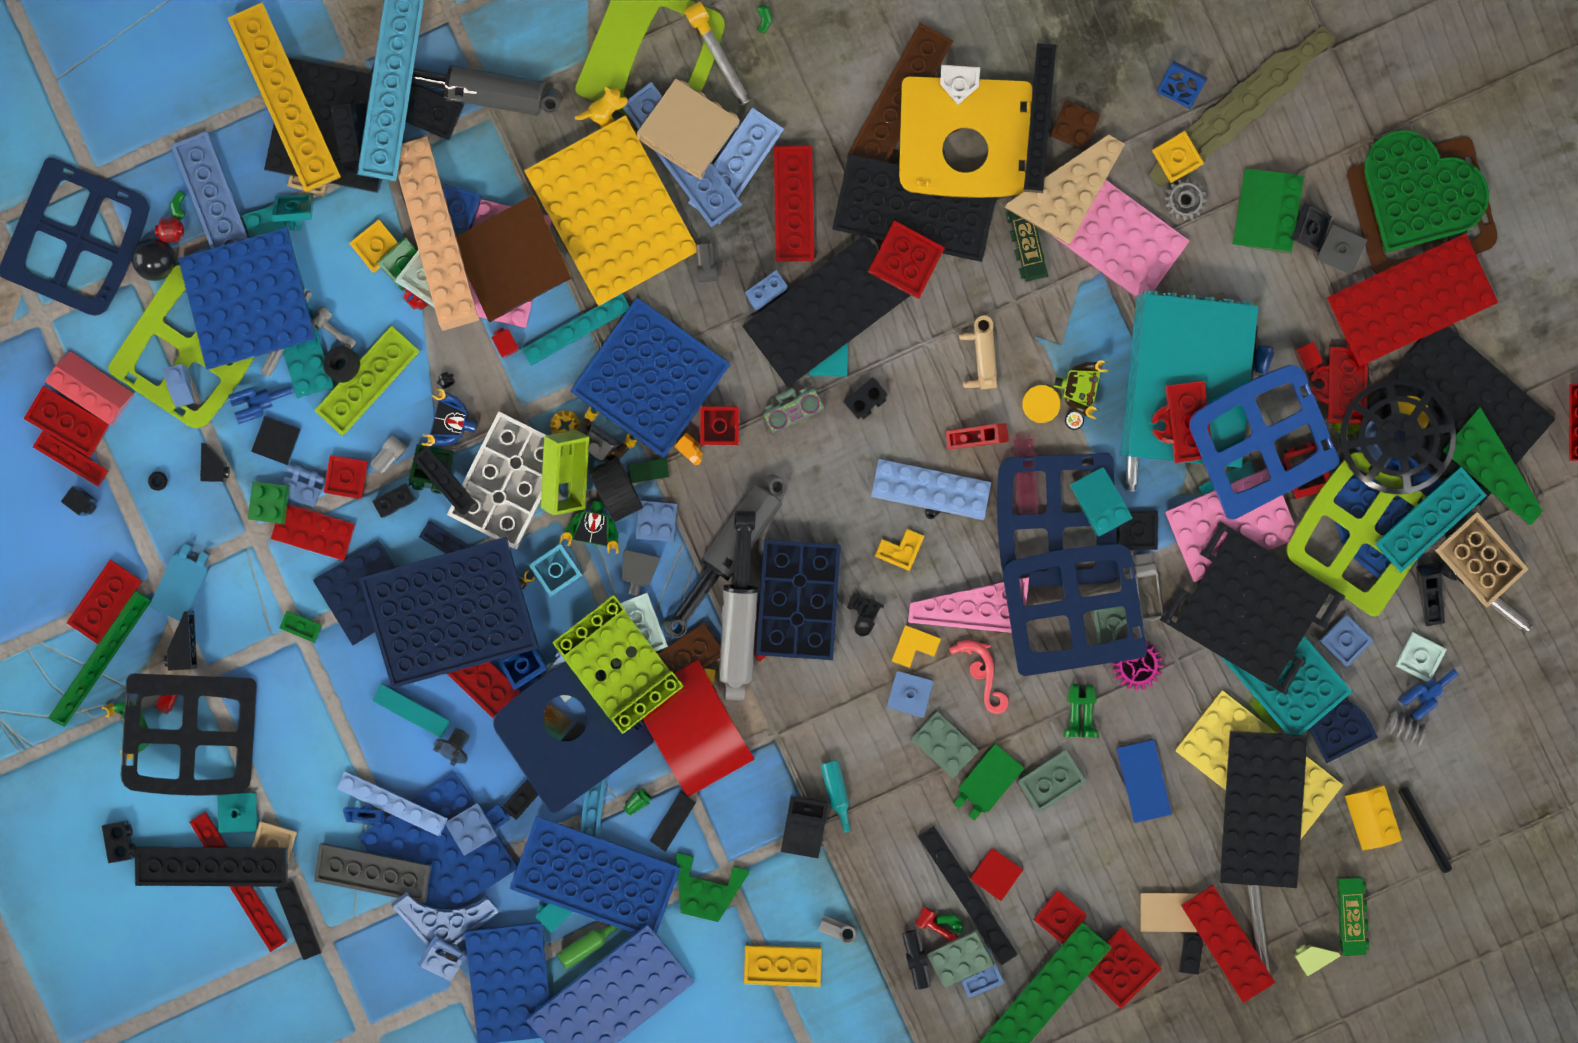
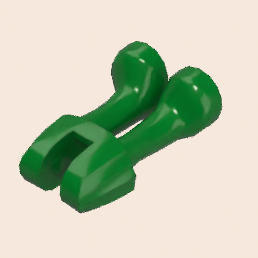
M1071 684L1067 695V702L1071 706L1070 723L1068 728L1064 729L1063 737H1080L1079 715L1080 705H1083L1082 737L1099 738V731L1093 727L1092 719L1093 703L1097 702L1094 685L1086 684L1085 698H1079V684Z

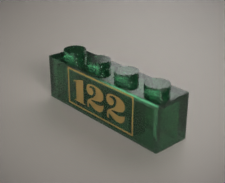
M1008 210V212H1005L1007 223H1011L1012 231L1009 232L1011 241L1015 242L1017 248L1014 250L1015 259L1020 261L1021 268H1018L1020 279H1024V282L1028 283L1048 278L1037 226Z

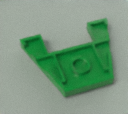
M677 852V866L681 868L678 874L681 913L719 922L750 870L733 866L729 884L724 885L689 876L694 856Z

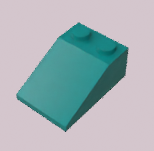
M1104 467L1069 485L1096 536L1099 537L1133 519Z

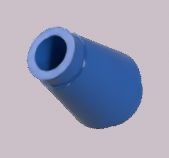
M1258 345V349H1256L1257 373L1266 374L1275 353L1273 352V347Z

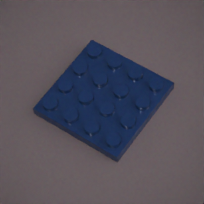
M379 540L313 580L352 646L375 633L359 578L395 568Z

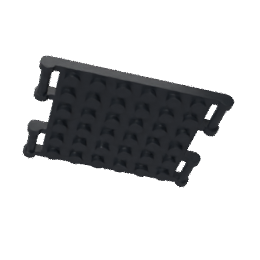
M1219 521L1216 525L1218 528L1207 546L1200 552V555L1212 561L1210 567L1193 595L1181 587L1178 588L1177 596L1160 620L1284 695H1287L1289 691L1287 689L1299 669L1304 667L1306 663L1294 656L1293 653L1312 622L1324 629L1328 627V621L1339 603L1346 596ZM1225 531L1229 535L1215 557L1211 552ZM1328 595H1333L1334 598L1322 618H1317L1316 615ZM1184 597H1186L1189 601L1175 623L1171 619ZM1289 660L1295 662L1282 684H1277L1276 681Z

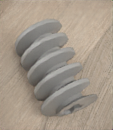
M1397 711L1392 712L1384 727V731L1390 728V735L1396 731V738H1399L1402 734L1403 741L1410 738L1411 745L1417 741V748L1422 745L1427 734L1425 724L1419 726V721L1412 723V718L1410 717L1405 720L1404 714L1398 717Z

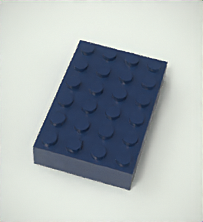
M764 540L756 655L833 660L841 545Z

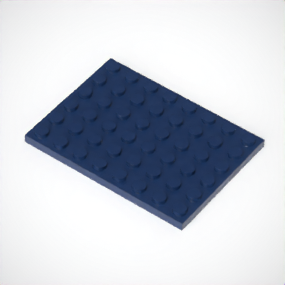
M507 536L359 578L392 688L539 648Z

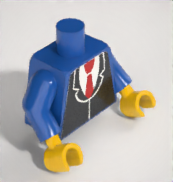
M435 387L434 389L439 390V395H432V397L437 399L438 403L430 434L422 435V437L428 438V442L422 443V445L448 446L456 443L459 438H463L464 431L475 433L477 422L467 419L469 412L466 411L465 405L457 396Z

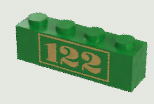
M1360 876L1336 877L1341 955H1367L1366 950H1369V939L1366 938L1365 931H1368V920L1365 919L1364 912L1367 911V901L1363 897V892H1366V882Z

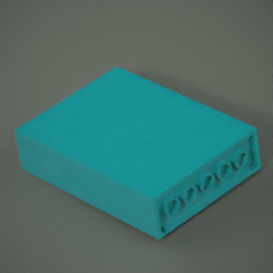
M1143 291V294L1137 295L1120 456L1174 461L1172 444L1159 441L1152 433V430L1155 429L1159 431L1165 429V423L1162 420L1157 423H1151L1154 413L1160 407L1167 405L1165 386L1204 381L1207 404L1227 392L1251 381L1258 306H1253V302L1236 301L1235 304L1232 299H1218V302H1216L1213 297H1199L1198 300L1195 295H1180V297H1177L1178 294L1162 293V295H1159L1158 291ZM1241 405L1234 407L1210 422L1211 439L1217 452L1245 439L1247 418ZM1243 457L1227 464L1226 467L1242 468ZM1195 460V461H1188V462H1187V463L1204 464V463H1203V460Z

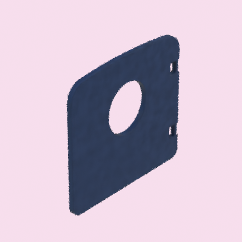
M566 662L524 689L500 709L493 719L495 732L547 809L553 813L561 811L654 742L642 719L639 721L641 725L639 729L636 730L632 726L622 734ZM597 671L595 677L598 681H602L603 679ZM562 695L577 699L583 705L587 716L586 726L580 736L565 742L550 736L543 723V713L547 704L555 697Z

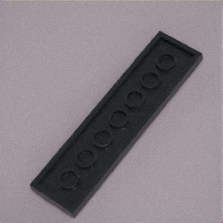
M135 847V886L286 887L288 886L287 847Z

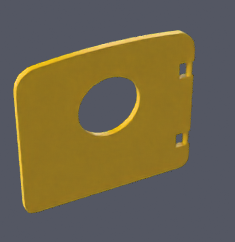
M906 77L902 82L899 179L902 187L913 193L950 197L1019 196L1023 193L1032 104L1031 84L1027 81L979 79V87L958 105L940 85V78ZM1020 102H1027V112H1020ZM957 129H973L980 133L987 143V159L979 169L973 172H958L952 169L944 159L943 143L946 137ZM1019 160L1025 161V171H1019Z

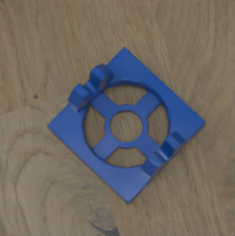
M1173 60L1157 92L1191 109L1207 77ZM1175 73L1184 74L1182 79L1176 80L1170 77ZM1189 78L1195 81V89L1189 86L1187 82ZM1182 82L1186 85V89L1180 90L1176 84ZM1168 83L1174 85L1175 92L1170 89ZM1186 92L1191 94L1189 96H1180V94H1184Z

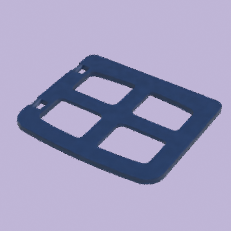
M46 159L1 261L0 277L93 316L103 314L108 310L132 262V253L141 239L149 214L147 200L135 192L57 159ZM64 168L74 172L72 178L62 174ZM64 180L86 188L90 192L77 225L74 228L66 227L44 216L56 189ZM119 191L128 195L126 201L117 198ZM105 198L112 199L131 209L129 223L119 248L99 241L90 235L94 220ZM37 231L63 240L67 245L52 281L45 280L25 270L28 253ZM83 251L91 252L112 262L108 275L94 298H88L67 288L77 260Z
M1109 453L1011 457L1005 459L1000 464L997 480V530L1002 576L1005 566L1009 562L1016 560L1013 534L1015 530L1046 529L1048 532V550L1051 552L1063 550V530L1065 528L1091 526L1084 512L1066 513L1062 510L1060 473L1063 470L1088 469L1092 473L1104 467L1115 486L1114 460L1112 455ZM1093 458V465H1082V459ZM1023 461H1034V468H1023ZM1018 472H1045L1046 512L1043 514L1027 515L1013 514L1015 474ZM1116 528L1099 537L1096 536V545L1117 544ZM1114 560L1095 561L1094 567L1090 569H1075L1078 585L1114 583L1118 578V565ZM1058 566L1051 567L1046 571H1033L1020 576V578L1029 576L1028 587L1063 585L1061 569Z
M1121 544L1069 548L1020 558L1009 562L1005 566L1003 582L1017 670L1020 675L1031 676L1139 659L1146 655L1147 646L1133 557L1127 547ZM1092 561H1116L1121 591L1082 597L1078 589L1075 565ZM1055 566L1060 567L1065 594L1064 599L1057 602L1024 606L1019 582L1020 576ZM1129 567L1131 579L1124 580L1123 568ZM1123 606L1128 627L1127 637L1089 646L1084 627V613ZM1066 616L1069 620L1073 647L1069 650L1033 652L1029 646L1026 623L1030 620ZM1132 627H1139L1140 638L1133 637Z

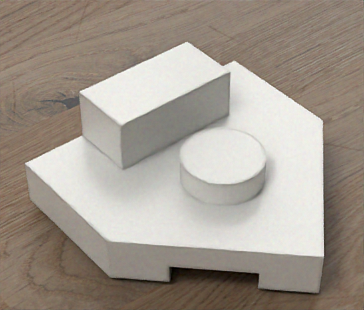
M941 65L940 85L958 105L979 87L980 67Z

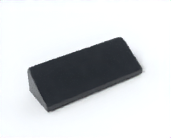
M680 792L650 839V842L666 852L696 802Z

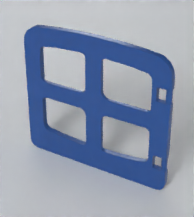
M1286 365L1259 376L1196 411L1190 419L1189 427L1224 514L1229 519H1237L1336 468L1339 464L1338 454L1332 444L1320 409L1309 387L1307 377L1298 366ZM1291 383L1301 410L1271 426H1267L1256 403V396L1275 387ZM1304 385L1307 395L1302 397L1299 387ZM1241 405L1250 425L1251 435L1217 452L1207 429L1208 424L1227 411ZM1308 424L1317 446L1316 452L1284 471L1274 447L1275 440ZM1326 439L1329 447L1325 450L1321 444V441ZM1255 450H1259L1270 474V479L1249 489L1234 493L1224 467Z

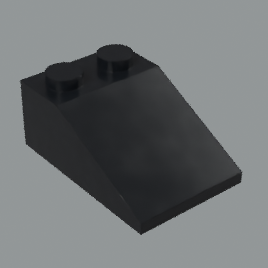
M185 611L168 647L167 655L164 656L165 667H168V671L197 668L194 611Z

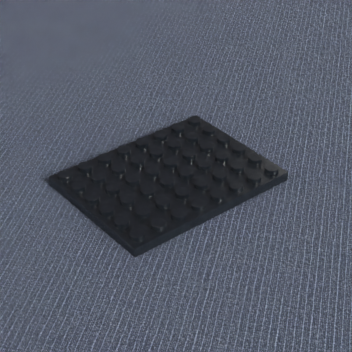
M1449 326L1423 337L1386 379L1412 380L1433 390L1447 405L1453 417L1456 433L1473 413L1481 407L1515 465L1555 420L1552 415ZM1394 385L1396 396H1414L1421 399L1425 393L1421 389L1412 386ZM1386 386L1377 389L1367 401L1368 410L1377 402L1388 398ZM1431 397L1427 406L1435 416L1438 426L1449 424L1444 410ZM1390 403L1380 407L1374 414L1382 419L1391 415ZM1430 420L1425 428L1432 427ZM1450 432L1440 433L1439 447L1435 457L1442 463H1444L1447 457L1442 450L1451 440ZM1434 435L1423 436L1421 447L1429 453L1433 446ZM1451 460L1443 475L1448 478L1460 466ZM1471 477L1474 480V482L1481 488V490L1487 495L1477 504L1478 506H1481L1484 503V501L1490 496L1491 493L1487 489H1485L1480 483H1478L1473 477Z

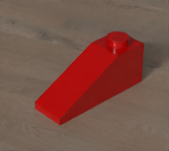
M1007 423L945 431L948 450L1009 442Z

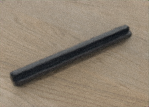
M1401 788L1398 793L1443 873L1450 872L1452 866L1409 788Z

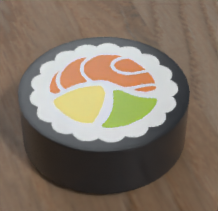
M1071 411L1065 416V425L1071 430L1080 429L1084 424V417L1082 414Z

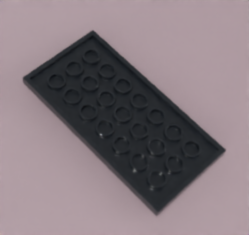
M848 154L832 230L859 236L866 234L869 238L883 241L892 222L896 221L945 247L942 254L982 262L996 197H950L909 192L900 183L899 165Z
M866 234L742 326L787 387L791 386L911 296L868 273L878 251Z
M1230 730L1220 883L1297 888L1307 735Z

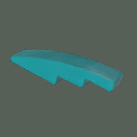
M384 684L380 685L372 700L440 738L443 737L451 722Z

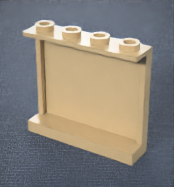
M675 79L637 132V138L651 149L701 180L705 175V170L734 129L739 127L740 120L735 113L722 109L718 102H712L702 92L691 89L687 82Z

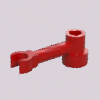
M923 906L920 911L921 915L915 923L924 930L926 927H929L949 941L960 938L935 923L933 919L936 913Z

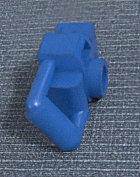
M364 804L361 809L359 807H345L343 809L346 822L384 825L386 814L381 810H374L372 805Z

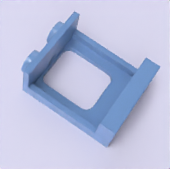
M776 270L746 291L745 296L754 309L758 311L786 291L787 284Z

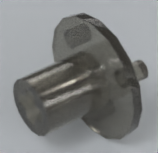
M455 728L448 740L436 739L433 744V750L449 759L452 766H455L456 763L465 764L468 761V756L462 749L468 741L469 735L465 731Z

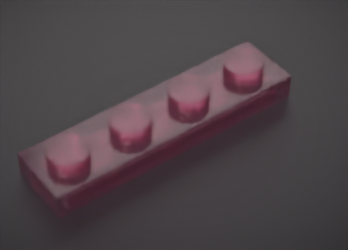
M1033 439L1013 440L1014 457L1034 456ZM1023 461V468H1034V461ZM1035 472L1016 473L1019 515L1038 514Z

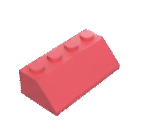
M72 351L54 367L45 381L109 425L115 424L135 394Z

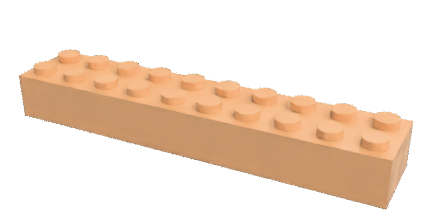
M423 137L402 143L397 174L439 325L442 331L479 321L428 137Z

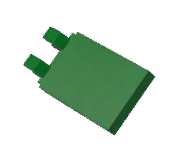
M994 744L958 787L960 789L958 792L961 794L953 804L960 809L968 799L975 807L967 816L975 821L981 812L986 813V811L989 812L1025 768Z

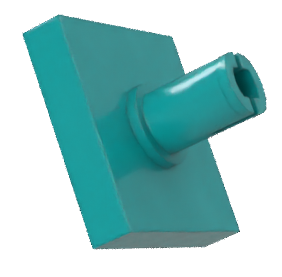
M313 194L275 196L272 211L273 222L289 221L290 230L295 231V226L297 230L302 229L301 220L312 219Z
M257 792L217 795L219 833L257 831Z

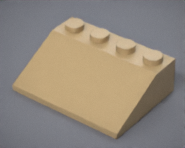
M1478 512L1471 513L1435 550L1486 608L1529 570Z

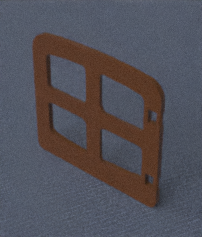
M1462 137L1434 145L1441 159L1459 158L1466 161L1465 157L1471 156L1473 165L1480 171L1475 148L1469 137ZM1364 164L1349 168L1347 179L1363 238L1367 239L1365 246L1373 271L1378 274L1413 258L1408 257L1395 260H1387L1385 258L1379 237V228L1367 192L1368 187L1364 175ZM1489 202L1485 210L1489 224L1483 226L1482 219H1480L1478 222L1480 235L1469 240L1475 254L1491 249L1497 241V230ZM1439 239L1426 242V251L1439 246Z

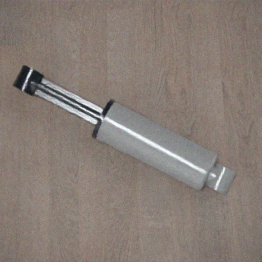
M735 510L734 529L737 531L733 584H726L723 587L719 680L725 683L724 700L744 701L745 684L752 682L758 587L749 585L751 538L756 520L755 511Z

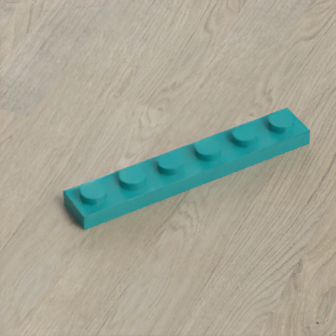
M620 294L524 347L522 351L530 365L533 366L625 314L630 306L623 294Z

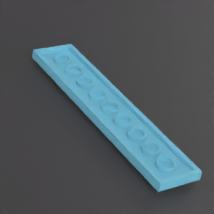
M384 0L357 175L396 181L424 0Z

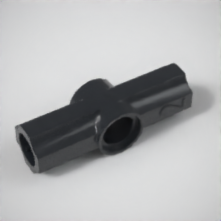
M919 930L906 931L902 934L907 951L908 967L912 973L915 990L928 988L931 986Z

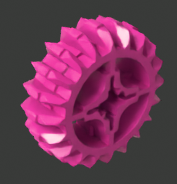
M1154 644L1147 647V652L1153 661V667L1145 664L1144 657L1111 663V665H1117V668L1113 669L1112 672H1119L1115 679L1123 678L1120 683L1122 686L1128 682L1127 689H1131L1132 684H1134L1135 691H1138L1139 685H1141L1142 690H1146L1145 683L1152 687L1153 684L1150 680L1153 679L1155 682H1158L1155 674L1162 675V672L1157 671V668L1164 667L1163 664H1158V661L1163 660V657L1156 658L1160 651H1152L1155 647ZM1138 660H1141L1140 663L1142 664V666H1145L1146 669L1141 667L1135 670V666H1133L1132 663H1129V661L1137 662ZM1122 662L1131 667L1129 678L1123 672ZM1139 672H1150L1145 679L1135 681Z

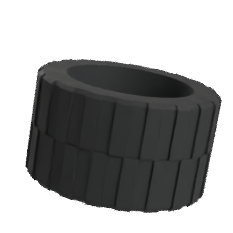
M618 457L589 470L588 473L614 522L643 508Z

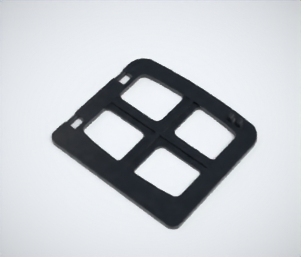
M141 673L128 675L125 689L122 764L120 772L123 785L132 791L167 795L239 794L245 791L250 785L257 688L255 680L238 677ZM131 694H137L136 705H130ZM182 695L184 699L181 728L177 730L141 728L142 699L147 696ZM210 696L237 700L239 702L238 730L236 732L199 730L197 727L199 697ZM141 743L178 745L180 747L179 777L177 779L139 775L137 772L139 745ZM200 745L235 746L237 748L235 775L232 778L196 780L194 778L196 748ZM127 754H133V765H126Z

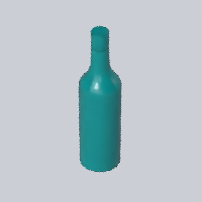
M838 760L822 763L820 767L831 808L839 815L843 832L851 831L847 816L849 799Z

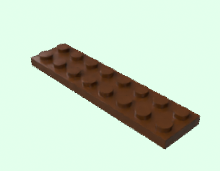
M919 23L848 154L882 162L889 160L900 140L903 80L906 77L934 78L953 40Z

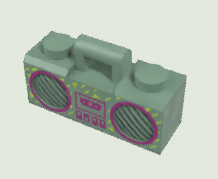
M793 388L776 395L780 405L776 406L775 403L765 408L766 412L763 413L772 434L825 409L815 388H804L799 391V396L796 395ZM793 396L794 401L783 404L784 400Z

